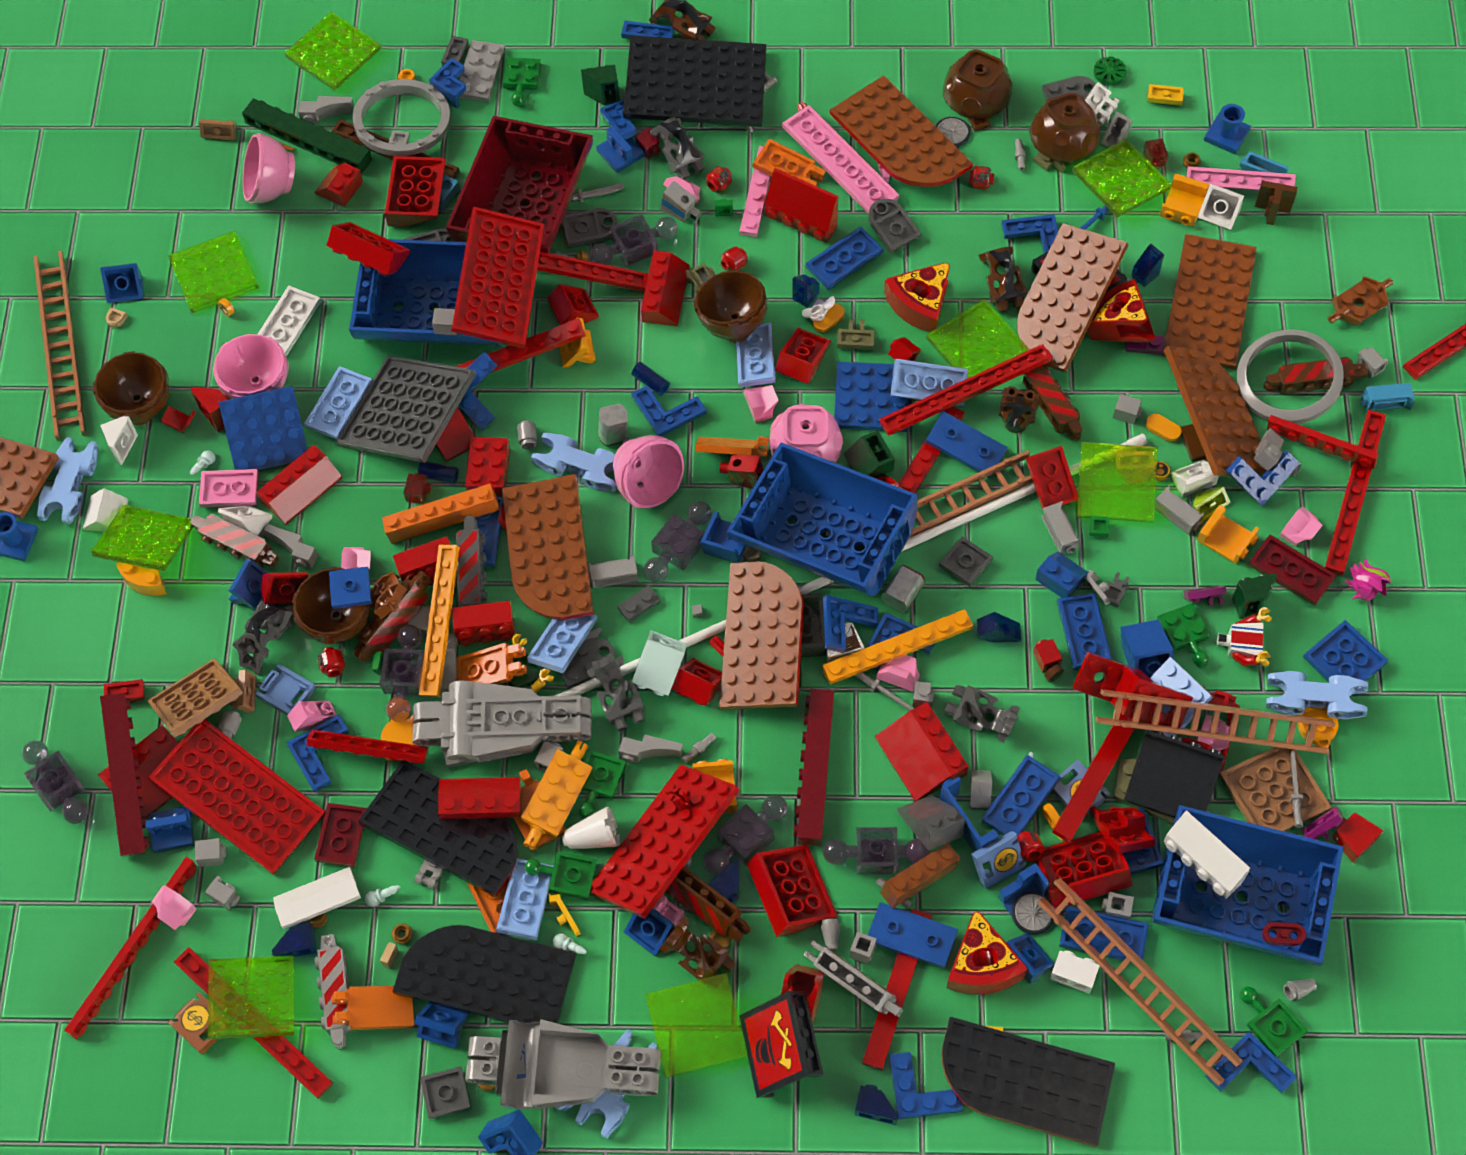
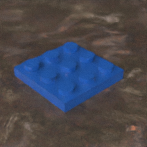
M1346 620L1303 656L1328 682L1329 677L1334 675L1350 676L1367 681L1388 662V659Z

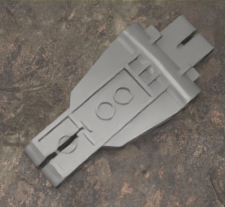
M463 680L455 681L449 684V692H442V701L418 702L414 704L412 743L417 746H441L442 751H447V760L465 757L469 760L477 759V762L481 763L533 752L544 741H587L591 739V699L581 697V695L539 697L532 689Z
M540 1019V1022L532 1021L531 1023L509 1020L508 1030H503L501 1038L474 1036L470 1037L468 1058L472 1060L467 1061L465 1081L473 1084L496 1085V1095L501 1096L500 1105L505 1108L524 1110L593 1103L603 1094L658 1095L659 1074L655 1073L660 1071L661 1051L658 1049L607 1045L599 1034ZM522 1050L525 1051V1063H524V1054H522ZM526 1064V1078L516 1079L517 1074H525Z

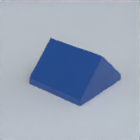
M137 263L100 268L107 303L143 299V276Z
M653 908L645 919L633 914L624 933L651 954L657 956L661 951L659 948L675 928V925Z
M1026 933L1007 941V945L1027 967L1025 979L1030 984L1055 965L1030 934Z

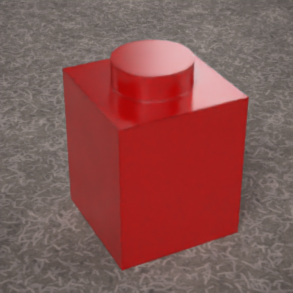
M906 337L895 339L891 343L888 355L893 359L915 361L921 349Z
M1044 639L1035 644L1033 654L1042 673L1048 671L1054 665L1058 664L1061 666L1062 657L1053 639Z

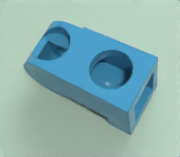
M446 175L443 178L439 206L441 211H444L452 198L461 191L458 181Z

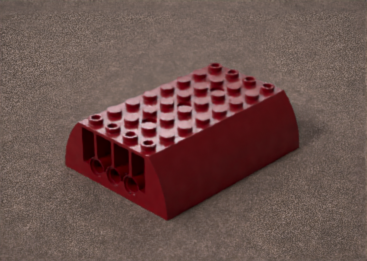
M493 116L447 223L446 229L454 242H467L471 213L474 206L543 223L544 230L540 251L550 253L592 148L593 135ZM541 175L540 178L533 179L534 176ZM526 202L530 203V204H529L528 206H526V207L521 206L522 204H524V203H526Z

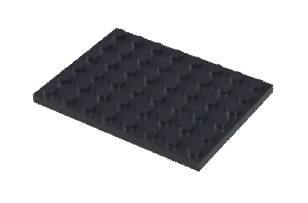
M631 35L623 118L666 121L676 117L680 118L681 122L762 127L767 44Z

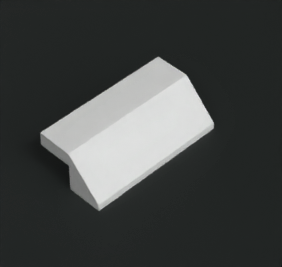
M348 867L273 897L279 921L284 930L358 900L361 896L352 870Z

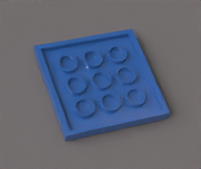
M837 362L834 418L840 429L884 431L879 419L909 406V399L891 396L894 364ZM908 427L899 432H908Z
M293 386L219 402L235 470H261L292 463L308 450Z

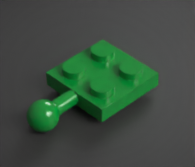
M506 58L503 88H516V93L511 97V101L515 106H521L525 102V97L522 94L523 89L538 88L541 67L540 59Z
M1192 603L1158 615L1157 620H1159L1173 650L1176 651L1190 646L1194 654V664L1199 667L1205 666L1209 661L1207 653L1200 650L1197 643L1209 639L1210 633L1194 604Z
M588 750L584 763L593 768L581 789L589 792L586 802L579 806V814L582 817L587 818L594 814L595 808L593 803L597 795L610 799L614 798L626 767V761Z
M557 851L554 867L541 865L538 860L530 859L525 864V871L529 875H536L538 873L552 875L548 892L589 900L597 859Z
M1245 987L1241 990L1240 997L1242 1001L1251 1004L1259 1013L1247 1023V1026L1274 1056H1279L1307 1034L1308 1030L1280 998L1265 1008L1257 999V992L1254 988Z

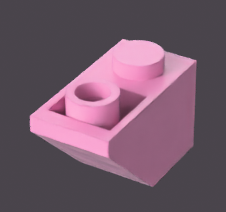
M299 701L287 716L294 731H309L337 714L330 701Z

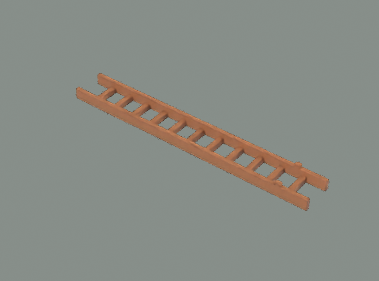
M62 250L58 251L59 267L40 270L39 259L37 255L33 256L52 410L51 415L54 436L57 441L61 440L59 427L79 423L82 435H86L65 259ZM61 273L62 281L42 285L41 276ZM63 287L64 296L44 299L43 291ZM65 303L64 311L46 314V305ZM66 317L67 325L47 329V320ZM68 331L69 340L49 344L48 335ZM70 346L71 355L51 359L50 350ZM72 361L73 370L53 374L52 365ZM74 376V386L55 389L54 380ZM76 392L77 401L56 404L57 395ZM77 407V417L58 420L57 411Z
M1027 450L1014 457L1006 458L1001 463L917 501V509L928 504L936 518L925 523L917 510L916 520L920 526L913 528L910 537L1032 483L1031 475L1025 477L1016 464L1029 457L1030 452ZM1011 466L1019 479L1008 485L1000 471ZM990 474H995L1003 488L991 492L983 478L988 477ZM978 481L986 495L975 500L967 486ZM962 489L970 503L958 508L950 494ZM942 497L946 498L953 510L944 515H941L933 502Z
M1103 689L1100 692L1103 696L1117 697L1113 719L1095 717V721L1101 724L1329 754V749L1326 747L1312 746L1316 731L1315 727L1316 725L1335 727V723L1331 720ZM1123 698L1136 700L1132 721L1119 720ZM1143 701L1156 703L1152 724L1139 722ZM1162 704L1175 705L1171 726L1158 725ZM1182 706L1195 708L1191 729L1177 727ZM1201 709L1213 711L1209 732L1197 730ZM1220 712L1233 713L1229 734L1216 733ZM1239 714L1252 716L1248 737L1235 735ZM1258 717L1271 718L1267 739L1254 738ZM1278 719L1290 721L1286 742L1273 740ZM1297 722L1309 724L1305 744L1292 743Z
M1061 878L1055 880L1053 883L1067 897L1057 909L1044 897L1039 899L1037 903L1218 1086L1221 1085L1225 1079L1212 1065H1216L1224 1056L1236 1067L1243 1060ZM1070 902L1081 910V913L1071 924L1060 914ZM1085 916L1096 925L1095 929L1086 939L1075 929ZM1100 931L1111 940L1110 944L1101 954L1090 944ZM1115 946L1126 956L1117 969L1105 959ZM1130 962L1141 971L1131 984L1120 975ZM1145 977L1157 987L1146 1000L1135 990ZM1160 992L1172 1002L1162 1015L1150 1005ZM1176 1007L1187 1017L1186 1021L1177 1031L1165 1020ZM1191 1023L1203 1033L1193 1046L1181 1036ZM1207 1038L1219 1049L1208 1062L1196 1051Z

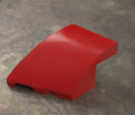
M1096 806L1090 807V813L1100 832L1119 854L1155 846V838L1145 831L1146 816L1135 807H1110L1109 810H1098Z

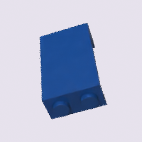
M960 777L954 780L950 778L942 784L940 800L954 806L965 819L963 837L973 852L998 839L999 835L994 829L980 837L954 798L959 795Z

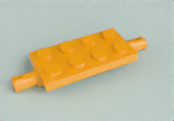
M577 741L570 755L557 749L521 817V820L528 823L531 829L523 843L525 847H528L530 842L533 841L529 849L535 850L537 843L544 834H550L557 838L593 768L581 761L586 749H588L587 744L584 743L580 750L582 742Z

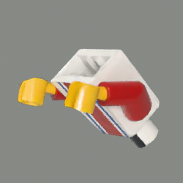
M1266 607L1261 608L1258 614L1249 616L1231 625L1228 635L1218 634L1217 645L1228 646V657L1233 658V660L1244 667L1259 665L1260 663L1263 666H1268L1269 661L1265 658H1270L1271 656L1267 651H1263V623H1261V620L1265 622L1271 621L1272 617L1270 615L1264 616L1270 610Z

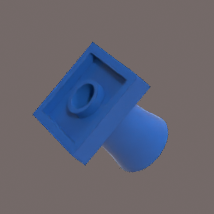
M1237 104L1223 106L1206 133L1204 141L1236 154L1251 129V125L1242 122L1245 118L1244 109Z
M1 512L0 556L25 561L39 528L37 525L16 521V517L12 513Z

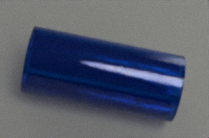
M642 362L637 363L632 370V376L646 386L648 385L651 390L660 396L670 386L669 381Z
M428 461L425 463L420 462L418 477L456 484L459 475L457 467Z

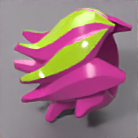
M1364 559V564L1359 562V567L1355 563L1353 565L1354 569L1353 567L1350 568L1354 580H1345V583H1348L1347 586L1353 588L1357 593L1352 599L1368 601L1373 599L1378 592L1384 596L1387 595L1386 583L1390 584L1391 578L1384 569L1370 566L1367 559Z

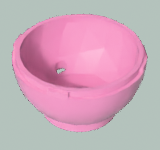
M261 133L254 134L247 146L242 180L245 201L260 204L272 201L282 194H289L295 174L294 154L287 152L284 146L276 139Z
M652 435L625 442L617 450L613 460L616 486L623 498L637 508H651L664 503L676 493L681 485L684 473V459L679 446L669 439Z

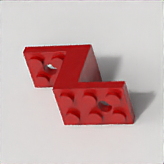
M1088 651L1072 687L1074 690L1109 701L1114 706L1116 705L1117 697L1103 696L1100 693L1101 689L1192 701L1193 699L1191 695L1155 683L1139 669ZM1103 672V678L1100 681H1095V674ZM1123 698L1121 713L1124 716L1133 718L1136 700ZM1143 701L1139 721L1152 724L1156 703ZM1171 705L1167 713H1162L1161 707L1158 725L1171 726L1175 705ZM1181 707L1178 728L1181 727L1189 707Z

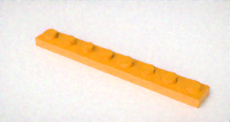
M439 545L419 689L421 697H440L460 549L458 545Z
M964 609L822 665V668L831 685L973 629V623Z

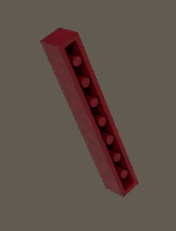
M810 689V696L806 695L805 707H809L808 714H804V725H807V732H803L802 744L806 745L805 750H801L800 762H804V767L799 769V780L802 781V787H798L797 799L801 800L800 806H796L795 818H799V823L794 825V837H797V844L821 846L834 690Z
M125 693L100 696L120 856L145 854V849L149 848L148 836L143 837L146 820L145 816L141 817L140 809L144 808L143 797H138L137 789L141 788L140 776L136 777L135 769H139L138 759L133 757L132 749H136L135 737H130V729H134L132 717L128 718L127 710L131 709L130 698H125Z

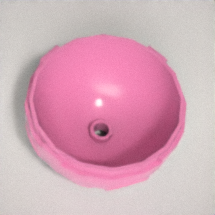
M246 334L226 342L219 349V353L215 358L213 372L222 393L234 399L283 388L289 364L284 350L276 340L259 334Z
M806 404L789 407L784 413L777 416L771 425L768 443L771 456H773L780 442L834 463L837 462L841 455L843 445L841 430L833 415L823 407Z

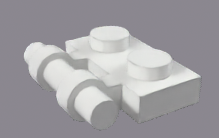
M1098 82L1085 101L1099 117L1100 126H1103L1104 123L1109 121L1111 113L1117 109L1119 99L1113 98L1111 100L1109 96L1112 92ZM1103 104L1106 106L1105 111L1101 108Z

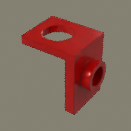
M168 406L160 422L184 433L189 427L196 411L193 410L188 416Z

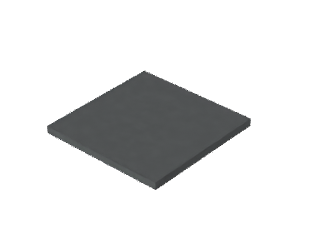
M387 356L338 437L337 445L425 463L476 376V372L472 369Z

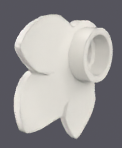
M834 296L825 302L817 299L812 308L802 310L803 317L811 318L813 321L824 319L827 311L835 303Z

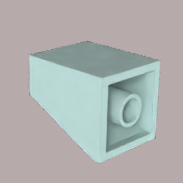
M650 630L632 679L635 686L641 689L649 688L660 696H664V694L669 696L685 654L687 643Z

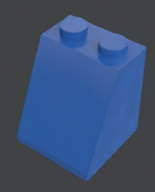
M1159 620L1121 627V645L1128 666L1141 670L1151 678L1170 657L1173 658V648Z

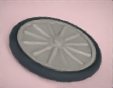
M958 117L943 118L935 125L956 147L966 143L970 137L969 125Z
M1029 891L1020 894L1013 902L1011 908V915L1015 925L1028 934L1045 932L1050 928L1054 920L1037 903L1039 899L1044 897L1052 905L1051 901L1039 892Z

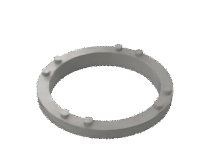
M411 79L381 81L378 85L365 91L358 99L353 110L354 129L362 143L376 152L391 156H409L432 148L446 135L451 119L448 102L442 93L434 88L433 85ZM406 94L422 97L434 104L441 114L438 126L430 135L408 144H390L380 141L370 135L363 126L364 116L367 111L378 101L394 95Z
M1280 330L1259 338L1246 349L1238 365L1237 384L1240 394L1246 402V406L1257 416L1268 421L1270 415L1295 424H1301L1320 417L1335 404L1343 386V365L1335 349L1323 338L1302 330ZM1281 342H1300L1310 345L1320 351L1329 361L1334 375L1332 385L1319 401L1308 407L1284 410L1269 406L1254 395L1247 381L1248 368L1257 354L1265 348Z

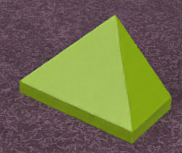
M1220 486L1196 493L1193 508L1200 515L1204 514L1203 522L1212 516L1219 505L1225 507L1231 502L1225 488Z

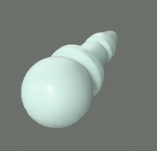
M210 450L204 451L197 459V463L192 467L190 474L198 473L202 468H207L213 464L216 459L215 454Z
M396 885L384 890L379 888L376 891H369L365 896V902L370 907H376L380 902H384L386 897L395 894L400 889V886Z
M563 933L557 934L553 938V945L557 949L571 950L578 954L587 953L582 946L574 943L572 938H568Z

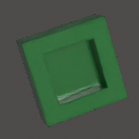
M733 199L715 200L716 216H733Z
M1090 516L1089 536L1109 537L1110 517Z
M381 651L375 652L372 671L383 678L389 677L392 659Z

